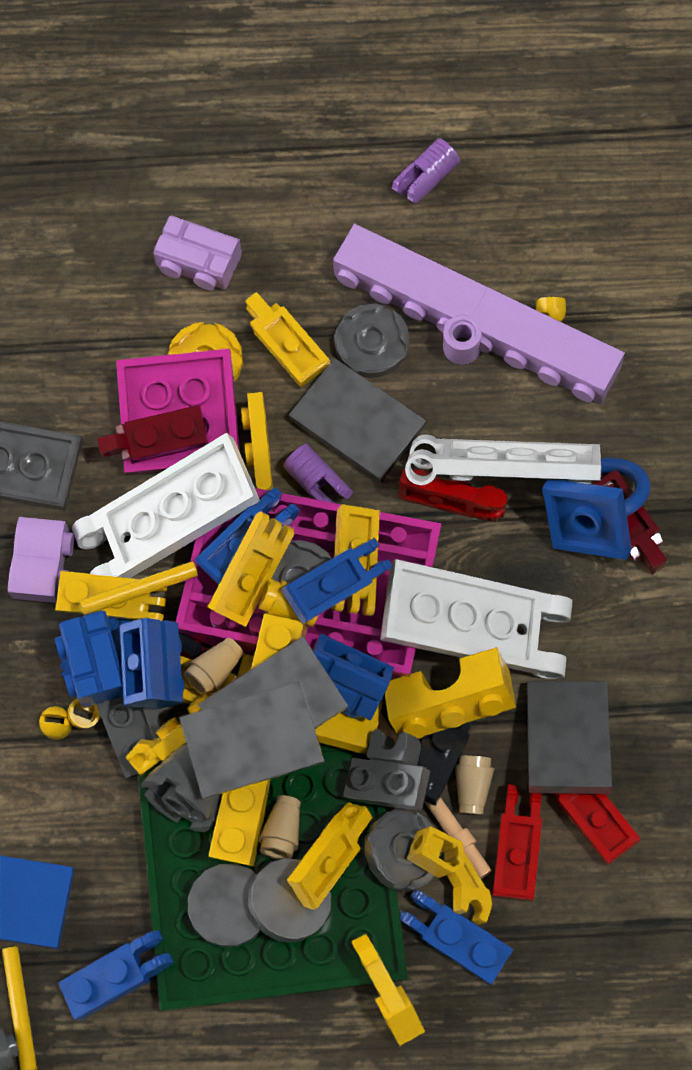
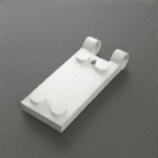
M225 433L93 514L80 518L73 524L72 531L78 546L82 549L95 548L104 543L106 539L109 541L115 558L108 563L95 567L90 574L131 578L243 512L248 507L260 502V499L234 438ZM131 535L130 540L125 543V537Z
M426 434L418 436L412 442L405 472L408 479L417 485L429 484L434 480L436 474L450 475L451 479L458 481L471 480L473 476L568 479L570 482L591 484L592 480H600L601 476L600 444L436 439L434 436ZM428 443L435 448L436 454L423 449L415 451V448L419 444ZM411 463L420 469H430L433 467V471L426 476H419L412 471Z
M395 559L391 562L393 567L389 570L380 640L461 658L498 647L508 668L530 672L542 679L560 680L565 678L567 657L558 653L538 650L541 619L553 623H566L571 620L572 599ZM518 625L523 627V635L517 633Z

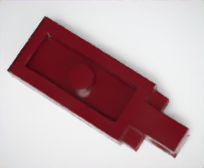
M200 405L124 422L125 424L116 426L117 434L97 438L100 454L103 457L121 454L123 461L133 460L134 462L209 444Z
M617 470L612 471L592 484L623 489L624 500L633 493ZM642 505L637 511L627 516L632 548L629 557L633 561L640 558L653 575L666 567L667 558L658 547L663 544V540L659 535L660 529Z

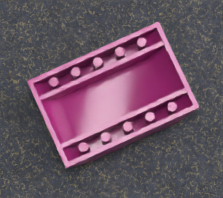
M255 488L259 499L269 492L268 490ZM282 493L279 503L267 513L269 520L275 519L286 507L295 504L300 509V513L289 525V527L294 529V536L291 541L302 540L315 543L327 551L331 558H334L337 508L342 504ZM241 512L195 540L190 562L193 561L198 576L185 581L176 622H178L179 632L211 646H215L229 637L241 647L243 653L253 655L256 650L263 616L267 612L258 609L259 601L245 627L208 608L219 585L195 562L196 558L243 513ZM380 512L378 538L380 546L378 547L377 563L387 559L391 563L397 559L433 568L441 523ZM389 570L376 579L375 611L372 616L363 615V599H360V607L357 614L348 613L347 599H345L342 612L333 611L330 608L318 616L313 627L306 625L308 629L305 640L310 648L313 649L321 633L394 666L391 677H409L416 648L380 640Z

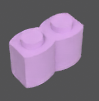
M19 517L8 581V593L12 599L57 602L60 572H69L68 570H63L66 556H72L74 548V533L69 532L65 521Z

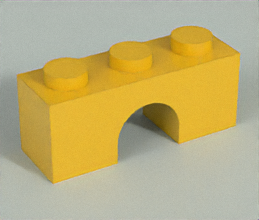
M498 647L460 658V676L452 686L444 690H432L422 671L412 673L409 677L402 676L390 680L385 692L388 720L398 737L400 733L406 732L420 739L425 735L448 728L459 727L464 723L487 716H495L501 712L516 708L510 670Z

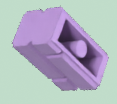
M171 215L165 224L153 254L156 265L163 274L172 278H179L180 275L192 278L197 286L206 290H214L215 287L225 290L241 258L242 250L240 239Z

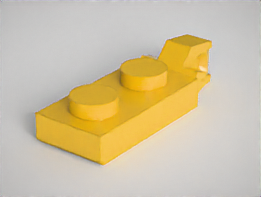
M257 292L245 300L247 304L246 310L254 318L250 322L254 334L300 388L327 368L330 364L329 358L284 306L280 307L275 303L269 307Z
M206 693L198 697L187 707L190 714L202 711L198 704L209 698ZM175 717L156 731L159 738H154L153 741L141 739L126 755V759L139 775L144 774L160 760L163 761L186 743L181 722H178Z
M348 802L332 818L287 879L303 907L312 910L317 909L361 849L357 843L358 837L372 819L367 807Z

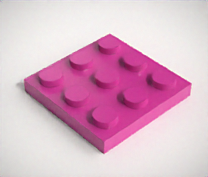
M230 348L116 360L121 424H125L124 422L200 405L209 443L228 433L234 438L240 452L232 352ZM202 447L137 462L126 460L124 461V472L126 475L162 472Z

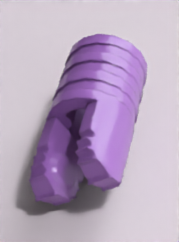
M439 138L393 181L392 189L401 195L408 192L407 199L417 204L447 174L460 164V158L446 141Z
M308 444L297 448L283 464V468L315 500L334 503L320 490L327 482L340 496L347 499L354 493Z

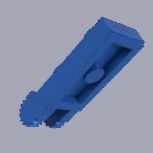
M276 487L267 492L260 499V502L248 507L196 558V564L218 585L255 515L258 512L267 514L279 503L282 493ZM291 504L275 519L282 523V527L284 525L289 526L300 513V509L295 504Z
M375 538L354 550L349 548L281 589L302 625L372 583V580L393 567L388 559L375 564L367 572L358 559L370 555L380 546Z
M415 889L410 896L411 899L414 900L415 904L423 909H427L436 917L428 928L414 915L401 910L399 913L401 923L420 935L423 942L491 986L514 949L462 915L456 914L447 905L441 906L431 897Z
M159 930L149 932L135 939L131 944L127 943L58 982L74 1020H83L150 982L149 978L162 972L174 963L170 954L166 953L158 955L142 964L139 955L162 942L163 938Z

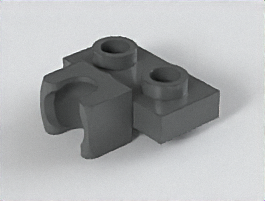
M123 697L105 700L102 703L96 704L125 778L138 774L126 759V755L141 739L153 741L154 738H159L156 731L163 725L158 720V714L169 707L162 709L124 706Z
M379 729L374 730L367 757L370 760L352 758L343 797L351 802L422 811L430 771L423 766H417L421 750L420 741L413 735L402 732L395 745L394 739L383 734Z

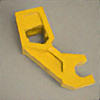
M431 826L416 831L407 859L437 878L447 875L454 887L453 912L458 915L466 913L470 903L474 908L471 922L477 925L487 923L492 907L490 890L485 887L465 854L463 842ZM440 852H444V861L439 858Z
M364 934L352 941L365 970L380 995L375 1001L399 1046L424 1033L425 1030L401 985L395 987L368 936Z

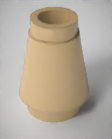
M227 637L223 642L188 663L189 668L184 672V676L188 683L201 695L204 693L208 695L211 691L217 692L239 659L244 655L243 650L233 639Z
M460 755L459 764L455 765L458 804H460L459 813L483 814L495 769L491 768V758Z
M284 795L277 797L276 803L258 838V841L261 843L260 852L262 854L279 860L284 858L291 859L293 852L298 850L299 808L301 804L298 799Z

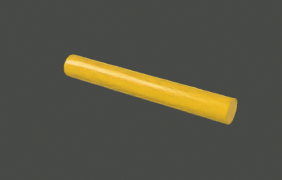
M192 561L79 600V605L83 615H87L197 577V570Z
M9 947L2 949L15 1039L19 1051L20 1070H37L18 947Z

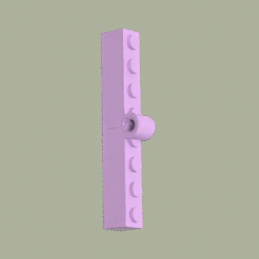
M357 224L353 225L333 259L334 276L343 285L353 289L359 287L369 292L373 299L382 304L392 303L402 308L405 314L415 320L421 321L425 319L435 324L443 333L444 354L455 364L464 365L471 363L478 357L480 351L484 353L491 351L503 357L505 362L514 368H526L537 373L538 377L547 384L553 386L559 384L572 390V393L580 400L585 402L595 401L599 404H602L622 367L624 352ZM466 338L468 341L460 342L456 339Z

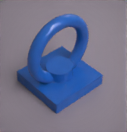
M601 458V474L617 470L620 474L631 478L635 483L633 493L625 500L623 489L570 482L568 479H548L542 489L553 549L626 560L632 550L627 516L637 511L646 502L651 490L650 479L646 471L629 460Z

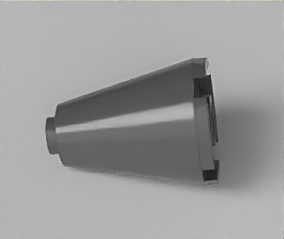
M185 743L146 776L141 784V788L148 787L144 794L145 797L169 819L178 823L181 817L193 822L189 829L206 832L215 823L222 794L202 799L187 743Z

